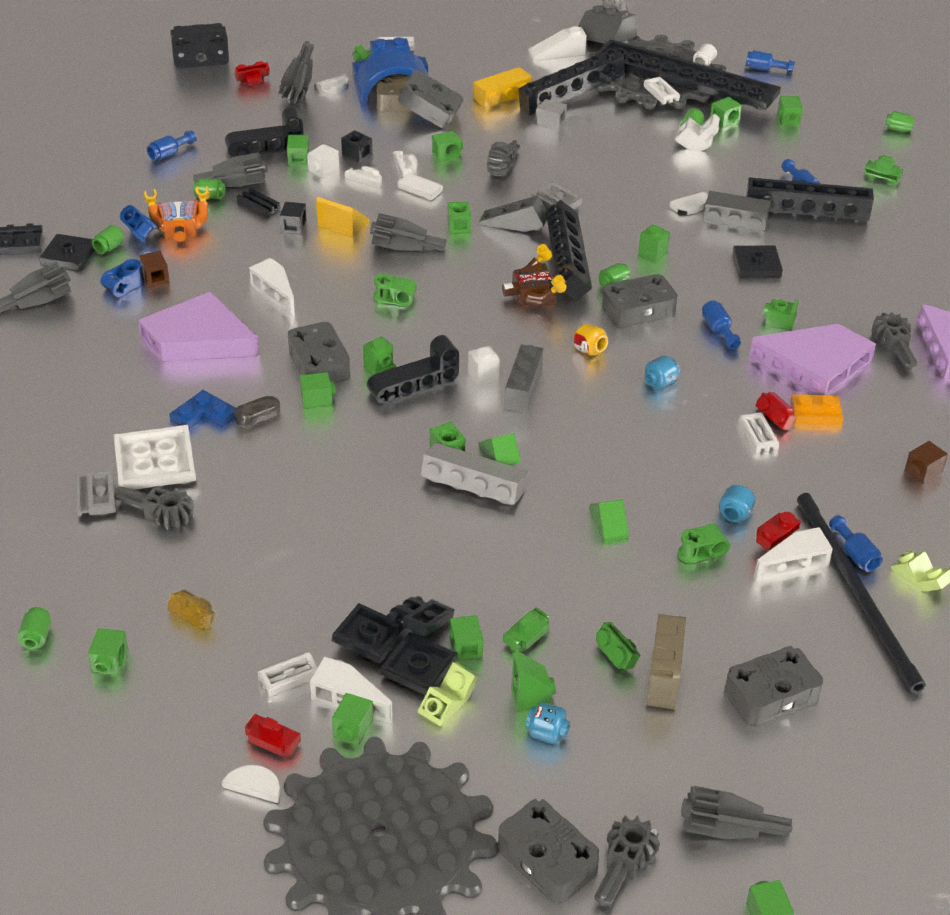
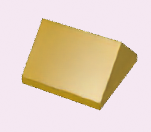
M317 197L318 226L354 237L369 223L370 219L354 208Z

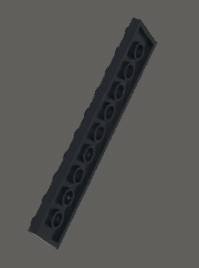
M611 39L594 55L596 56L608 49L615 48L624 56L626 71L633 72L636 75L651 77V79L661 77L671 85H679L688 90L700 91L703 94L714 95L721 99L730 97L741 105L753 106L758 110H767L778 97L781 90L780 86Z

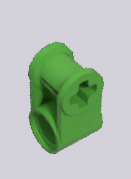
M378 274L374 277L376 291L373 294V298L376 302L407 307L412 303L417 290L415 281L388 274Z
M711 523L702 527L684 530L681 534L682 546L678 549L677 556L682 562L694 564L711 558H719L729 551L730 543L717 524Z

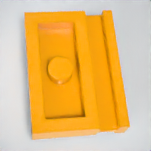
M792 394L790 402L791 407L794 409L793 415L796 416L794 424H843L844 417L842 416L839 396Z

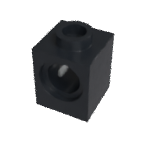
M356 130L341 138L343 156L361 163L373 155L372 138Z
M285 202L280 213L281 233L302 235L307 222L306 203Z

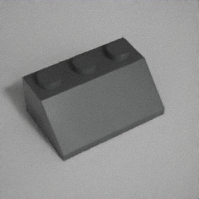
M602 5L593 6V9L585 11L578 27H582L587 35L586 40L604 44L610 39L622 42L637 36L636 14H631L626 10L617 11L616 8H603Z

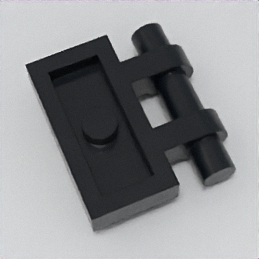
M28 223L26 226L10 224L7 227H0V255L41 253L43 226Z
M420 596L409 597L403 601L402 605L393 607L390 613L387 614L386 620L390 624L403 621L402 627L411 630L417 636L426 637L453 618L455 609L433 599L424 602Z

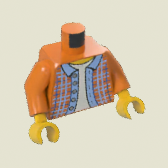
M199 186L196 188L200 202L198 200L163 202L155 205L157 200L156 190L153 189V197H148L146 190L144 191V200L149 204L147 207L149 217L158 226L157 230L164 233L165 238H174L176 241L181 242L186 237L196 236L197 229H200L208 220V202L206 200L210 197V192L207 186L205 193H200Z

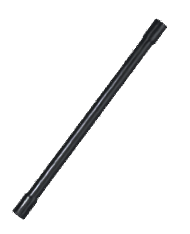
M810 493L799 495L797 503L813 527H820L833 549L831 557L890 653L909 690L912 693L921 692L926 687L925 681L895 637L822 517Z

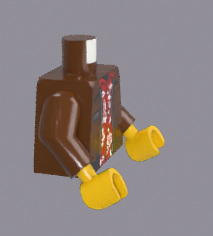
M541 244L536 250L539 256L537 258L534 257L525 267L514 270L511 283L502 284L504 297L515 295L521 306L541 307L556 305V292L562 293L566 290L565 280L562 275L552 278L546 264L541 263L552 258L549 248L545 244Z

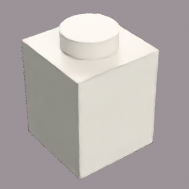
M325 144L320 145L307 154L308 171L322 178L339 168L338 150Z
M491 346L469 351L468 374L479 387L499 381L500 359Z

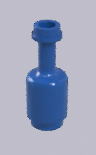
M753 50V52L748 51L745 66H748L749 69L765 72L775 67L786 69L787 73L793 72L795 61L789 60V62L774 60L771 53Z
M191 130L186 131L184 136L174 139L172 136H165L155 140L147 146V154L152 161H161L175 155L178 152L179 146L186 143L191 145L196 142V134Z
M786 159L782 162L781 168L785 173H790L793 176L792 181L820 184L808 170H798L793 160Z
M715 300L705 303L702 307V316L710 329L716 334H723L726 339L725 345L730 350L737 349L741 345L740 337L737 334H733L730 330L732 319L722 304Z
M841 515L834 516L829 521V526L834 533L839 532L846 540L844 544L845 552L860 569L867 572L876 570L883 561L880 550L865 534H854L846 526L847 520Z

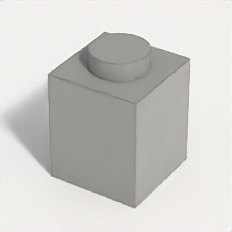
M545 99L536 109L537 125L559 130L566 121L567 104Z

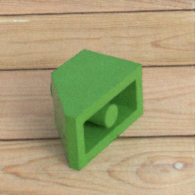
M515 433L478 442L485 458L511 466L521 462Z
M520 652L513 653L511 691L517 711L530 710L532 706L536 707L541 702L551 704L552 695L556 694L554 678H549L546 667Z

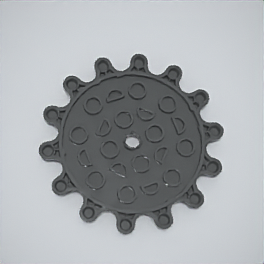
M660 34L656 35L651 41H646L636 36L628 39V43H626L693 62V56L697 52L693 50L695 46L693 41L684 40L681 43H671L666 35ZM597 52L589 53L588 57L594 56ZM711 63L708 66L726 71V66ZM625 70V76L596 87V90L599 92L615 91V98L619 103L636 100L639 103H643L646 109H654L657 104L663 105L644 87V81L651 79V77L636 75L630 71ZM669 84L680 94L679 101L673 99V102L669 103L676 109H683L687 99L707 102L711 96L700 91L688 90L679 85Z
M370 737L364 745V753L356 758H346L336 749L326 748L319 758L320 765L323 768V772L320 775L309 778L293 773L287 776L284 782V790L295 800L294 805L288 809L271 810L266 814L263 820L265 829L282 835L285 843L281 847L267 853L264 859V867L270 873L290 872L296 877V884L290 888L285 897L287 906L293 910H301L311 903L319 902L328 908V915H446V911L442 906V898L446 894L457 892L467 897H474L482 890V882L476 874L470 871L469 863L475 858L493 857L498 852L496 839L492 835L481 833L475 829V824L478 820L492 814L494 808L492 801L485 795L467 796L460 791L461 786L469 778V771L463 763L456 762L446 768L430 766L428 761L431 751L424 742L414 743L405 754L392 755L386 751L385 744L379 737ZM383 826L388 831L383 836H376L372 833L375 829L382 828Z

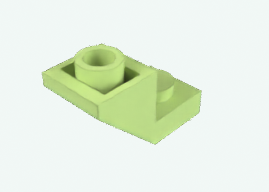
M912 550L900 554L898 556L899 560L890 566L892 571L921 591L939 590L950 583V568L941 569L940 566L933 568L925 551L914 553Z
M452 662L441 686L429 687L417 712L438 726H443L468 701L480 676L461 664Z

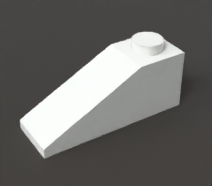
M573 26L563 29L529 48L528 52L533 61L585 55L587 35L582 27Z
M271 257L249 267L251 286L288 314H295L293 293L284 267Z
M820 527L795 532L757 559L754 580L757 582L829 567L833 549Z
M328 657L323 658L310 680L311 700L338 708L345 693H350L372 700L373 719L391 724L393 720L392 701L352 665L341 660H334Z

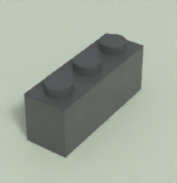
M709 191L705 203L703 221L765 232L771 201Z
M520 345L505 387V410L528 413L542 372L544 348L533 345Z

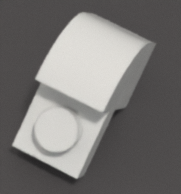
M713 114L701 126L689 117L677 129L675 140L687 149L705 150L711 146L713 136L720 128V118Z

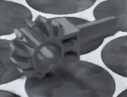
M516 140L509 144L495 142L491 146L487 157V170L490 174L505 177L509 173V169L514 165L515 153L520 149V145L517 144Z
M892 312L876 316L871 329L875 342H881L887 353L896 352L907 370H912L913 367L917 366V360L909 348L911 324L908 323V318H902L901 314L895 315Z
M119 486L116 488L114 495L116 500L142 507L145 519L155 522L158 528L165 526L167 531L171 527L179 529L180 525H188V521L193 519L194 504L186 491L178 492L177 488L173 491H168L154 486L148 494L126 487Z
M625 815L622 823L614 821L612 830L607 834L609 852L607 861L608 871L594 896L599 905L603 907L610 906L625 877L634 879L639 867L642 869L645 866V862L652 863L655 859V854L659 851L660 846L659 834L657 829L651 828L650 820L642 823L638 815L634 820H630Z

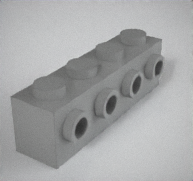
M436 442L424 454L421 476L428 478L432 482H441L457 490L470 491L477 496L489 497L506 505H515L523 495L528 473L527 470Z

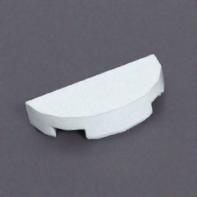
M347 74L317 82L314 84V90L324 94L340 93L348 88L349 77Z
M393 151V159L402 178L408 173L415 174L417 171L416 157L412 154L410 156L405 155L403 151Z
M362 166V169L353 170V168L345 171L346 179L376 188H381L382 177L379 175V171L372 167Z
M700 192L670 201L669 207L676 212L679 209L688 211L687 214L698 213L705 208L707 194Z
M247 765L238 767L228 773L222 781V786L225 789L279 803L281 792L278 778L271 770L263 766Z

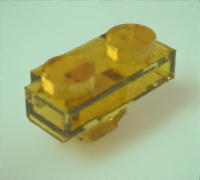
M186 590L172 593L168 601L167 610L171 614L177 615L192 626L198 627L203 631L212 628L216 614L211 610L212 606L209 601L199 598Z

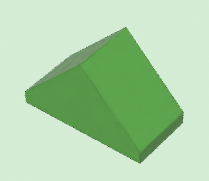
M623 499L590 504L589 508L604 543L629 539Z

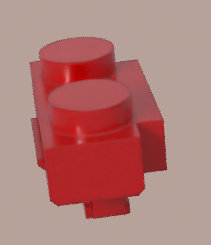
M258 61L254 65L248 66L241 64L235 68L234 76L236 82H247L248 86L255 87L262 84V79L265 76H269L270 68L268 62L264 63L263 61Z
M762 392L761 396L757 399L755 406L782 430L790 429L796 416L793 415L794 409L775 392Z
M779 512L757 528L756 542L769 551L800 528L801 521L790 512Z
M254 714L245 725V735L248 736L250 743L280 756L282 754L291 755L301 741V734L281 725L278 721L269 717L264 718Z

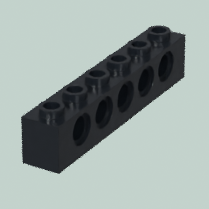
M615 48L608 49L601 54L591 56L589 59L577 62L565 69H560L536 81L529 82L518 88L520 108L530 116L536 113L537 107L545 99L561 103L625 76L624 56Z
M751 177L748 178L746 197L771 201L769 212L802 214L814 217L824 216L835 219L846 218L856 221L870 220L874 202L873 188Z
M559 200L556 204L551 205L546 212L556 276L562 275L565 280L566 290L564 292L577 301L592 289L578 213L565 202Z

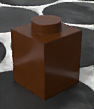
M161 251L139 255L144 280L148 288L170 283L168 266Z
M927 441L909 452L905 471L924 484L943 472L948 453L931 441Z

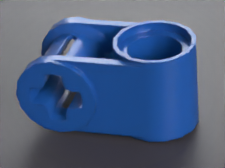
M132 205L124 207L120 213L121 221L144 243L147 241L146 237L153 229L158 228L151 219Z
M129 259L117 267L106 271L101 277V285L106 289H110L116 297H122L126 293L141 287L145 283L141 262L137 259Z

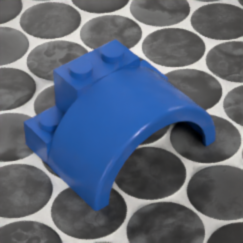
M397 37L389 40L376 39L375 41H370V57L366 60L352 62L353 79L359 102L361 104L367 103L372 87L386 76L393 74L411 76L414 70L422 71L428 75L426 58L416 56L410 52L407 38Z

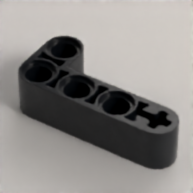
M288 107L282 112V126L236 131L227 134L225 144L230 156L236 157L258 152L260 154L287 151L288 135H304L303 121L296 108Z
M439 335L430 343V357L376 373L368 379L367 388L377 402L387 404L449 384L459 375V351L447 336Z

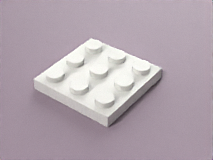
M188 425L114 434L119 486L135 490L196 481Z

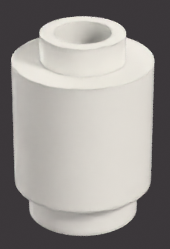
M703 44L694 54L693 62L709 66L717 56L716 48L711 44Z

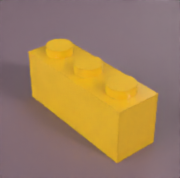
M517 67L474 81L473 99L484 108H488L518 98V88L532 82V76L522 68Z

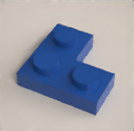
M201 390L169 413L171 422L178 426L188 425V429H191L203 419L223 428L239 416L238 408L205 390Z

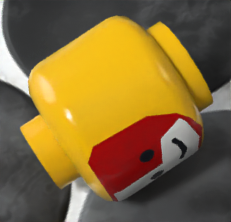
M586 323L581 325L574 333L575 348L582 353L596 356L607 347L608 339L606 332L600 327Z

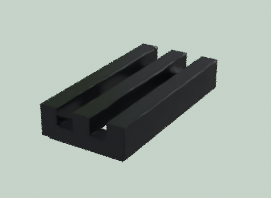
M249 188L248 192H242L243 196L240 194L236 196L239 204L264 217H268L281 209L280 202L253 188Z

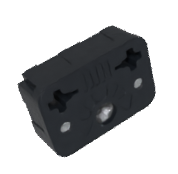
M222 23L174 26V30H170L173 62L177 68L226 65L229 62L227 32Z

